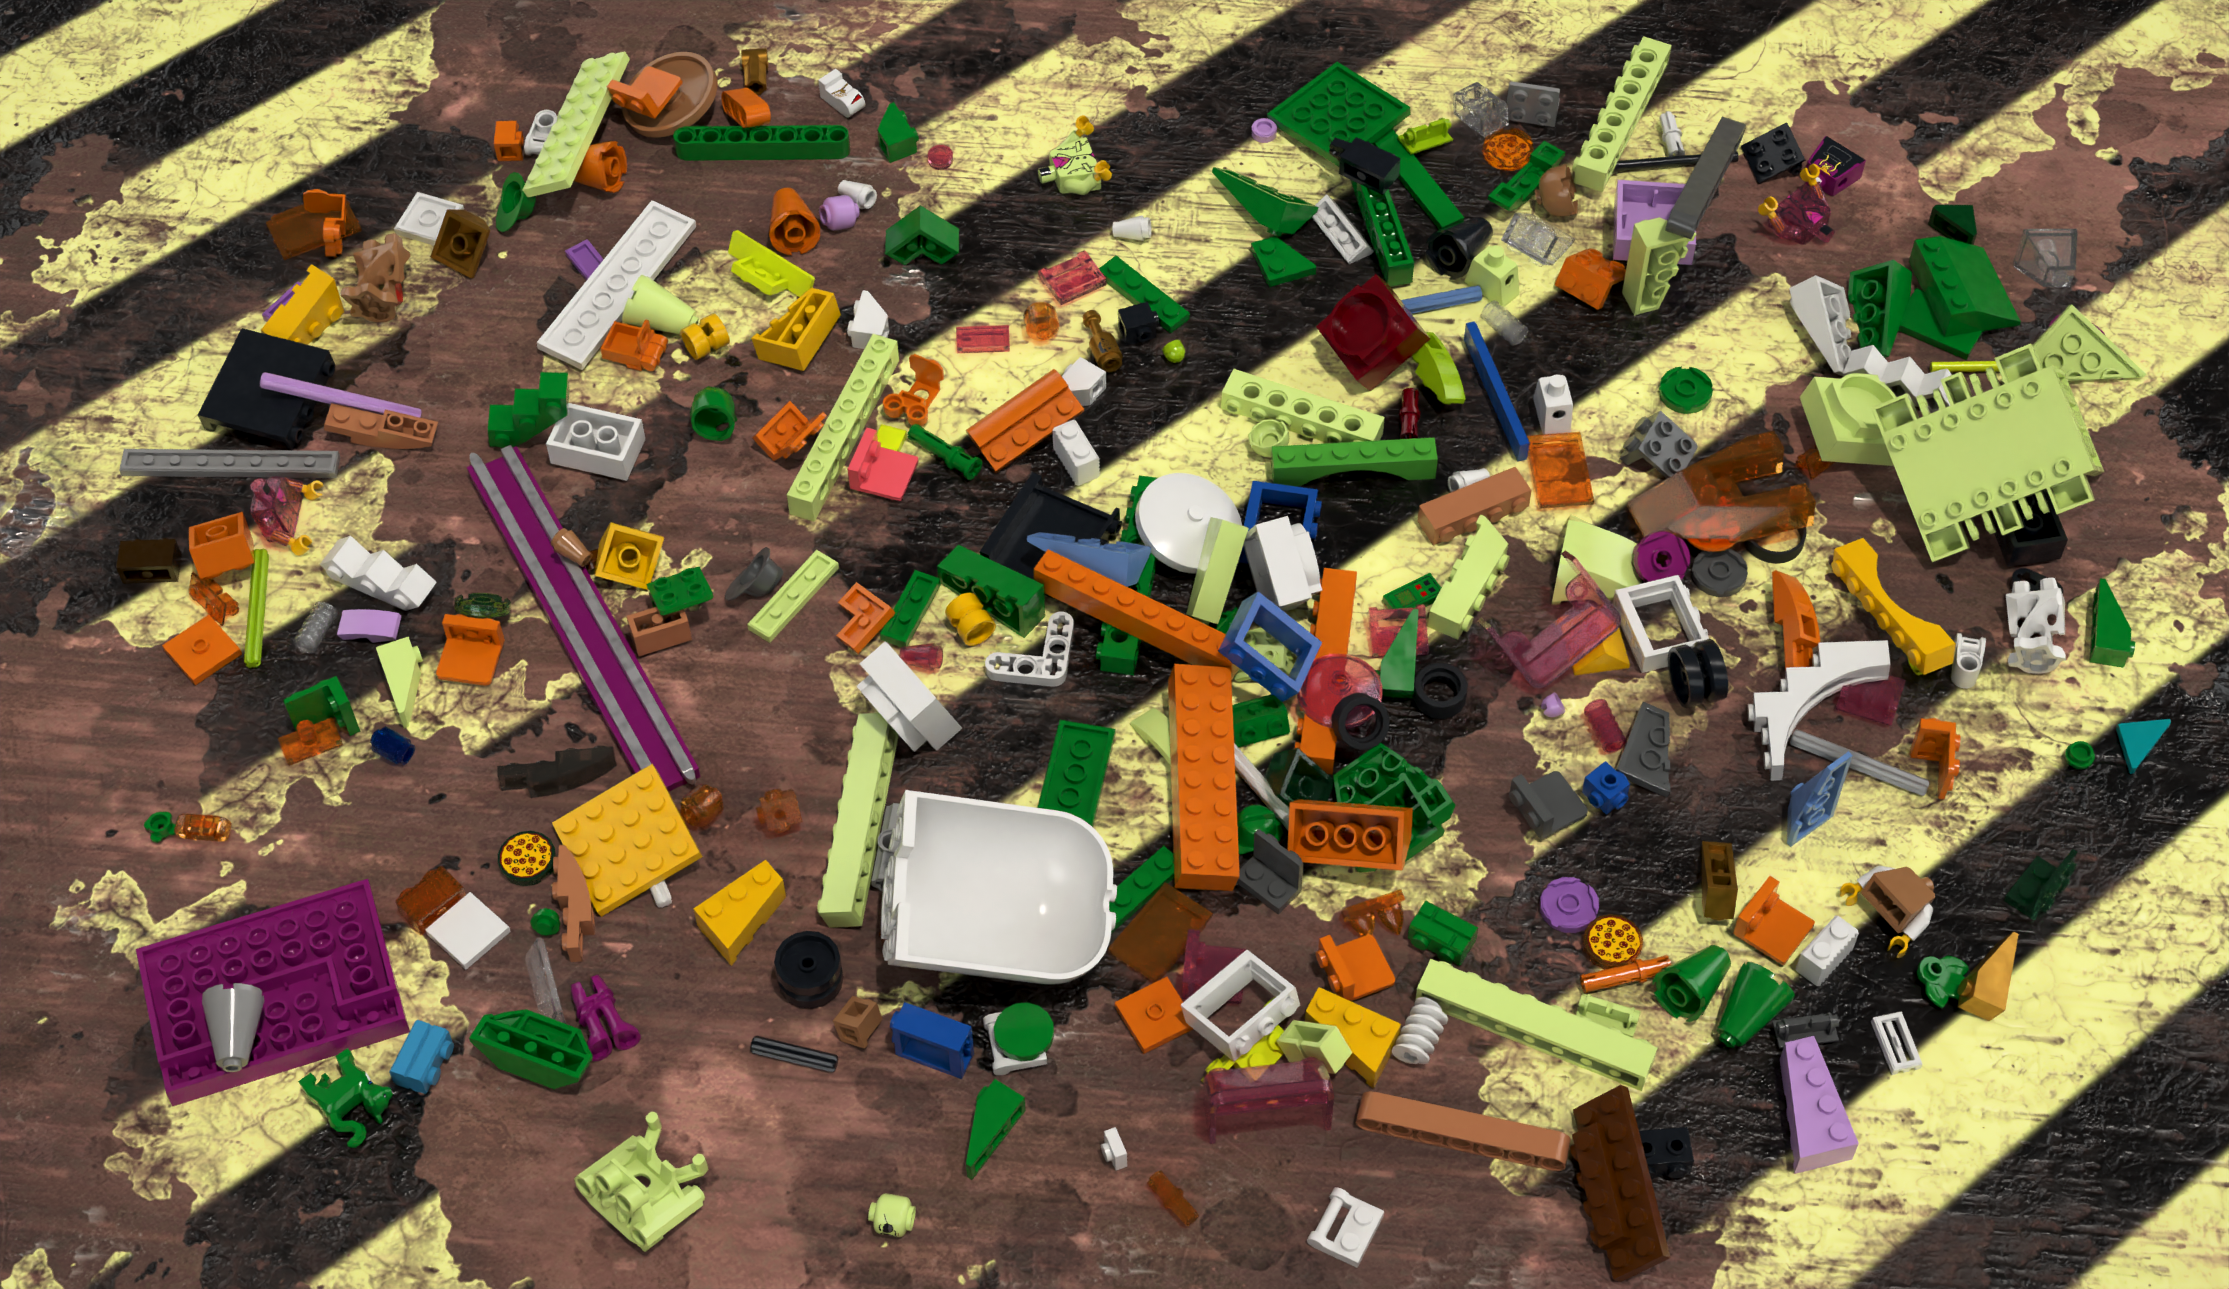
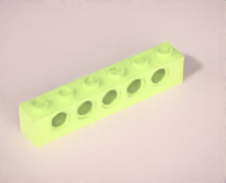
M1233 369L1222 391L1221 409L1227 410L1232 414L1252 418L1257 422L1270 419L1279 422L1283 421L1289 431L1301 434L1307 438H1314L1326 443L1379 441L1383 435L1385 418L1383 416Z

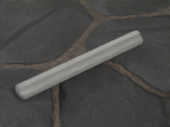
M1798 729L1792 734L1790 744L1831 761H1836L1849 751L1853 755L1849 768L1924 796L1928 790L1930 781Z

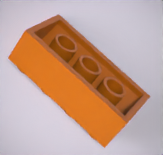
M1302 799L1290 802L1288 851L1297 853L1302 862L1402 871L1412 837L1413 808Z

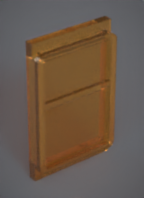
M347 199L346 233L341 235L340 239L362 231ZM302 204L273 215L271 220L266 222V225L283 259L286 260L325 245L323 241L325 218H341L342 211L310 213L305 210V206Z
M1571 432L1527 436L1530 442L1528 456L1539 508L1594 505L1581 433Z
M1165 882L1110 945L1108 951L1153 982H1157L1163 978L1205 929L1213 913Z

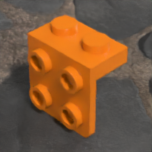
M647 66L631 86L612 79L606 87L612 94V100L617 105L655 119L682 85V80L679 76Z
M1589 248L1566 257L1554 285L1598 310L1603 307L1612 285L1624 280L1626 270L1623 264L1617 261H1609L1602 257L1603 254L1600 251Z
M789 401L752 439L773 461L782 456L786 459L793 452H798L807 443L806 439L810 435L816 434L824 426L821 421L827 415L821 412L808 420Z
M445 614L442 625L447 640L436 670L438 679L484 686L491 684L505 641L500 621H495L491 618H472L462 614Z
M1921 718L1910 748V758L1939 761L1938 799H1945L1947 791H1952L1954 776L1957 777L1959 773L1960 760L1955 759V752L1959 751L1961 736L1956 734L1955 722L1941 721L1936 718Z
M1331 935L1319 938L1316 958L1320 967L1324 968L1328 975V982L1333 993H1337L1338 996L1349 1001H1354L1395 984V976L1373 935H1365L1338 946L1335 945Z

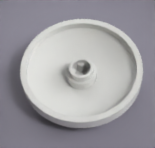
M1188 473L1167 474L1150 483L1139 498L1135 513L1138 533L1145 546L1151 547V553L1167 566L1191 574L1197 573L1211 517L1242 526L1235 504L1221 488L1205 478Z

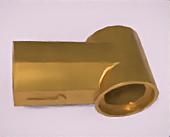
M767 48L741 50L744 86L755 94L761 95L767 90Z

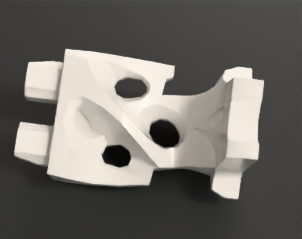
M2055 578L2040 580V590L2030 591V584L2027 581L2014 582L2012 593L2006 594L2011 637H2017L2014 638L2016 652L2010 653L2008 664L2032 674L2051 672L2062 661H2066V654L2062 647L2054 645L2053 642L2054 634L2065 635L2066 630L2065 599L2061 588H2058ZM2054 614L2056 616V623L2050 626L2047 618L2048 615ZM2026 618L2022 626L2018 627V620ZM2034 633L2041 635V637L2030 638Z

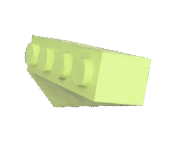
M1660 217L1643 220L1634 224L1622 290L1634 315L1659 309L1670 287L1668 281L1673 276H1676L1679 270L1677 264L1680 258H1685L1688 252L1686 246L1689 241L1694 240L1696 233H1694L1692 239H1688L1667 232L1665 229L1668 220Z
M1481 514L1476 522V535H1469L1461 560L1457 558L1452 567L1453 569L1449 577L1451 582H1444L1429 611L1428 627L1457 640L1463 631L1468 632L1474 619L1472 615L1475 610L1480 611L1486 599L1484 595L1487 590L1492 591L1498 579L1496 575L1499 570L1504 571L1510 559V556L1507 555V541L1491 522Z

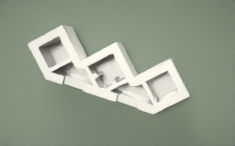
M1874 345L1851 351L1843 371L1844 376L1853 373L1878 375L1879 380L1885 382V385L1891 389L1896 397L1906 393L1909 394L1914 406L1919 407L1917 396L1923 395L1927 400L1930 413L1940 410L1933 397V390L1939 388L1947 407L1950 406L1940 381L1952 375L1947 368L1924 374L1911 357L1887 362Z
M351 536L339 539L320 563L331 579L405 611L419 607L437 583L419 565L415 564L403 568L384 550L370 554Z

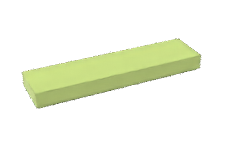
M816 550L747 624L748 630L770 643L839 569L838 562Z

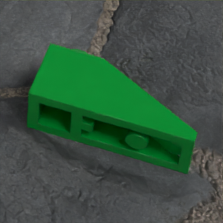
M2100 578L2093 595L2089 662L2124 668L2128 657L2132 658L2135 651V641H2131L2132 629L2106 579Z
M1419 609L1411 611L1383 657L1380 670L1374 671L1373 687H1379L1378 696L1413 698Z
M996 1079L992 1081L989 1087L984 1086L976 1098L977 1103L966 1159L967 1177L971 1180L974 1179L1026 1111L1025 1097Z

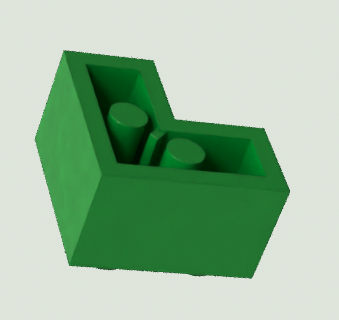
M921 205L886 230L885 254L903 265L908 264L920 254H924L942 265L959 253V228Z

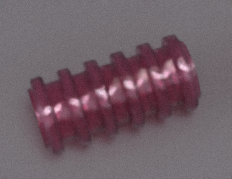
M1597 699L1590 702L1584 708V714L1587 716L1591 728L1595 731L1594 734L1602 745L1603 751L1607 753L1618 751L1625 745L1626 737L1619 728L1618 722L1615 721L1611 708L1608 707L1605 699Z

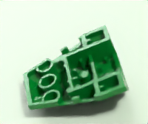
M1382 743L1371 748L1333 775L1337 802L1413 808L1412 837L1405 862L1443 836L1445 830L1442 824L1451 818L1456 806L1441 782L1435 778L1431 779L1417 766L1413 767L1402 756ZM1355 867L1359 873L1377 870V868Z

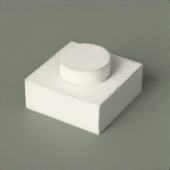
M1116 1127L1104 1131V1143L1101 1144V1149L1107 1162L1112 1161L1116 1171L1127 1167V1152Z

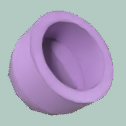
M1555 692L1543 699L1541 709H1546L1544 715L1547 717H1558L1565 713L1563 703Z

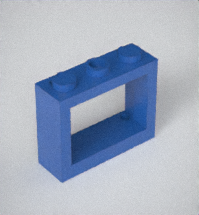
M1253 481L1244 527H1248L1249 531L1258 524L1262 503L1304 508L1306 511L1303 527L1306 532H1309L1310 538L1316 540L1318 523H1314V518H1320L1322 501H1317L1318 490ZM1243 546L1239 563L1249 564Z
M1258 591L1242 601L1218 652L1248 674L1252 680L1268 690L1272 696L1274 695L1283 702L1299 693L1322 642ZM1253 621L1298 656L1289 676L1244 641Z

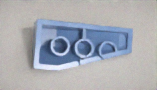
M1042 532L1027 536V542L1046 552L1049 549L1126 587L1137 584L1151 553L1150 546L1116 541V544L1100 545V539H1079L1078 542H1075L1074 536Z

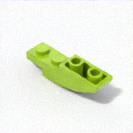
M1426 332L1431 339L1412 355V359L1419 364L1415 373L1423 380L1422 383L1437 395V399L1442 403L1448 405L1451 403L1464 404L1466 400L1464 389L1454 361L1439 338L1433 332Z

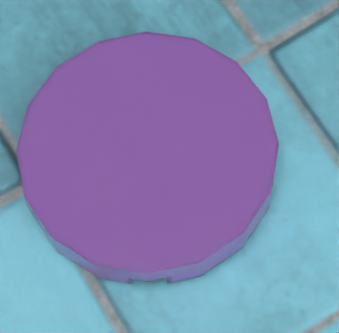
M1561 877L1551 881L1540 897V913L1544 921L1553 929L1564 933H1577L1586 930L1594 923L1599 911V898L1594 888L1589 884L1582 883L1580 879L1575 877Z

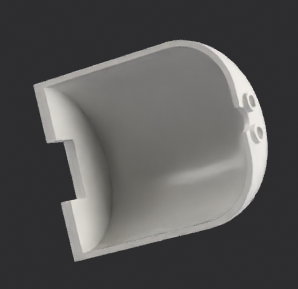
M905 790L897 811V816L901 817H898L896 829L893 828L890 839L889 852H894V855L890 856L888 867L885 868L882 894L881 939H887L884 942L882 952L884 960L888 961V965L1038 984H1061L1081 977L1101 960L1109 945L1111 930H1114L1116 924V913L1109 911V902H1115L1117 886L1113 884V864L1108 847L1103 838L1091 825L1077 816L1057 810Z

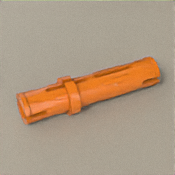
M1668 955L1644 961L1637 959L1634 960V963L1582 974L1580 975L1581 987L1584 994L1630 982H1647V979L1655 977L1661 969L1671 965Z

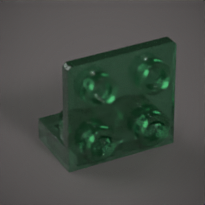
M2072 849L2058 868L2041 857L2036 856L2008 892L2004 901L2033 920L2041 912L2046 914L2054 904L2056 894L2058 892L2062 894L2070 883V876L2078 865L2074 862L2078 852Z

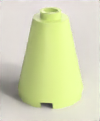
M641 275L632 288L634 293L631 299L628 298L622 316V321L625 324L642 327L644 321L649 320L651 329L680 334L681 329L693 323L698 325L699 318L696 317V310L644 275Z

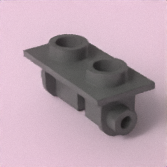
M1830 1012L1772 1021L1779 1049L1784 1048L1786 1042L1811 1036L1815 1037L1817 1044L1839 1041L1835 1028L1839 1026L1838 1016L1832 1015Z

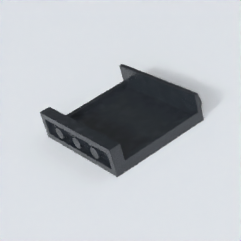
M241 328L198 413V417L206 430L215 431L217 425L284 442L288 450H294L296 444L302 439L303 429L307 421H310L313 417L317 401L261 388V376L264 372L325 386L329 377H332L335 372V362L329 350Z
M1032 472L981 548L980 555L1034 580V568L1045 554V551L1027 542L1028 535L1042 532L1074 536L1075 542H1078L1079 539L1094 538L1100 539V545L1109 544L1112 536H1117L1122 526L1120 509L1116 507L1111 515L1043 487L1042 476Z

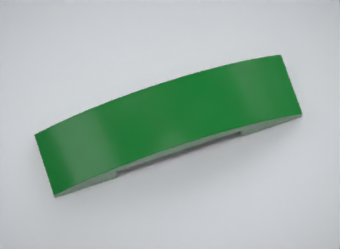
M1543 141L1530 154L1529 162L1507 184L1502 182L1488 195V200L1508 211L1519 208L1535 195V190L1539 189V181L1543 173L1550 168L1558 166L1564 158L1565 152Z

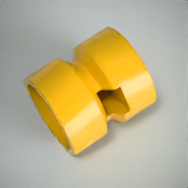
M715 313L700 319L699 325L693 323L680 331L686 349L695 360L710 354L711 348L718 350L730 343L728 332L721 319Z
M974 593L959 595L948 604L945 610L946 617L953 627L957 629L958 634L968 646L978 645L986 641L996 628L994 620L986 610H982L983 605Z

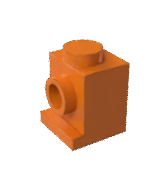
M496 121L494 148L497 160L523 161L521 146L524 145L523 131H519L517 121Z

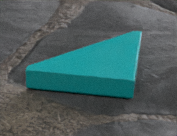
M2170 719L2119 723L2117 725L2116 731L2130 774L2135 773L2142 761L2171 724Z

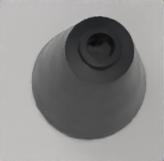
M1476 217L1434 232L1426 242V244L1428 243L1426 257L1430 265L1438 274L1451 276L1449 279L1463 277L1468 272L1474 257L1483 251L1492 238V226L1486 219Z

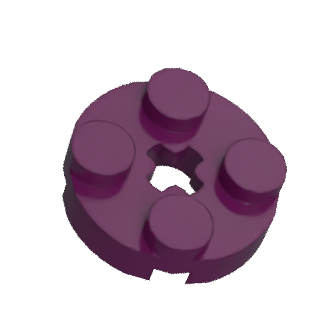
M1666 531L1653 532L1646 535L1633 550L1635 570L1644 583L1679 575L1680 580H1682L1690 563V553L1686 543L1680 537H1676L1674 534ZM1659 552L1662 555H1667L1668 559L1664 561V567L1656 562Z

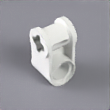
M542 110L536 114L530 132L525 139L524 151L526 155L540 154L543 144L551 131V127L557 122L558 118L555 112Z
M1957 633L1954 640L1956 644L1951 680L1956 686L1968 689L1976 684L1982 667L1986 638L1981 637L1978 640L1962 637L1961 633Z

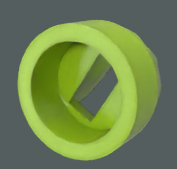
M1180 340L1171 341L1162 349L1165 357L1173 363L1182 361L1185 356V348Z

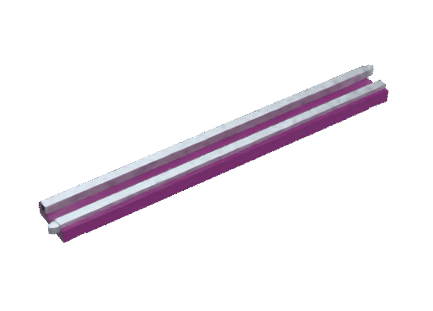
M509 445L502 448V457L486 464L483 463L476 453H471V465L467 467V471L473 485L633 774L653 764L668 792L687 783L695 784L696 779L701 777L695 760L585 566L581 567L574 561L554 552L551 540L563 527L517 446L512 448Z

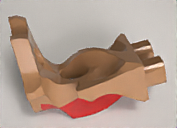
M396 233L386 235L384 245H381L376 240H367L363 242L362 251L353 254L358 269L357 287H345L341 290V297L352 306L350 310L352 317H362L373 322H387L395 318L396 306L403 302L401 282L405 279L404 265L411 255L403 247L402 238ZM381 285H384L382 290L378 289Z

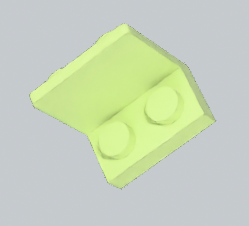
M1263 628L1248 630L1244 641L1289 676L1298 656ZM1241 669L1234 676L1237 682L1251 679Z

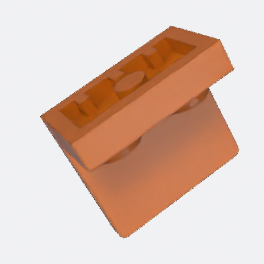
M1769 876L1738 916L1733 934L1781 965H1785L1814 927L1815 921L1780 900V895L1777 894L1780 881Z

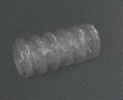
M1498 301L1489 302L1481 312V319L1486 321L1489 326H1492L1512 346L1519 344L1526 337L1528 327L1522 325V322L1517 320L1514 315H1511L1508 310H1505Z
M321 601L314 604V608L310 611V615L307 616L306 622L301 626L302 629L298 631V635L293 639L298 649L306 653H315L317 651V646L321 644L322 639L326 636L334 622L333 619L338 615L332 605Z

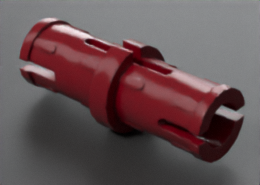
M1406 388L1402 391V410L1399 411L1401 439L1418 438L1417 423L1420 420V411L1418 410L1419 391L1415 390L1414 394V388Z

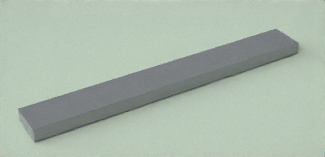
M124 449L119 471L121 476L337 478L340 454L339 451Z

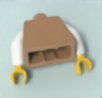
M1877 866L1858 878V883L1855 885L1852 883L1843 884L1840 889V897L1847 893L1853 894L1846 899V905L1852 906L1857 902L1858 893L1861 891V894L1897 933L1903 932L1902 937L1896 936L1892 938L1888 946L1889 951L1893 945H1900L1903 949L1898 953L1897 958H1902L1907 951L1908 942L1910 940L1914 941L1930 923L1933 912L1930 904L1935 899V893L1933 892L1934 884L1927 877L1920 879L1909 867L1896 869Z

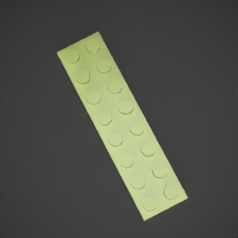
M625 51L616 54L609 53L604 57L596 59L589 58L581 64V68L559 111L557 122L551 127V131L523 187V192L527 198L571 187L612 99V94L606 86L612 79L620 82L630 60Z

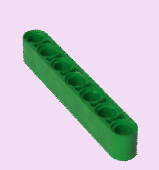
M841 125L755 126L743 128L742 126H685L678 128L673 134L676 154L679 159L685 161L843 159L851 151L848 130Z

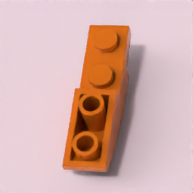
M1775 570L1772 572L1774 621L1783 626L1785 670L1790 667H1812V648L1817 647L1818 643H1820L1819 627L1813 604L1803 585L1796 577Z

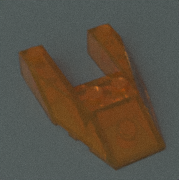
M1775 431L1748 436L1679 471L1627 502V507L1643 537L1653 532L1666 531L1681 539H1698L1700 543H1711V539H1727L1729 543H1737L1813 526L1816 500L1806 483L1743 497L1735 482L1782 472L1784 446Z

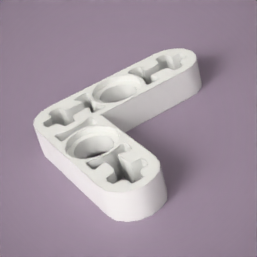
M1056 612L1050 616L1043 657L995 652L990 654L985 660L986 675L991 680L1050 687L1059 686L1064 683L1067 677L1074 633L1072 616L1066 612ZM1065 623L1062 635H1058L1059 624ZM1055 644L1064 646L1065 650L1062 653L1056 654L1051 652L1050 648ZM1053 663H1057V672L1055 675H1050ZM996 664H1002L999 670L994 669ZM1010 664H1013V672H1009ZM1022 665H1030L1033 667V671L1029 674H1022L1018 671V668Z

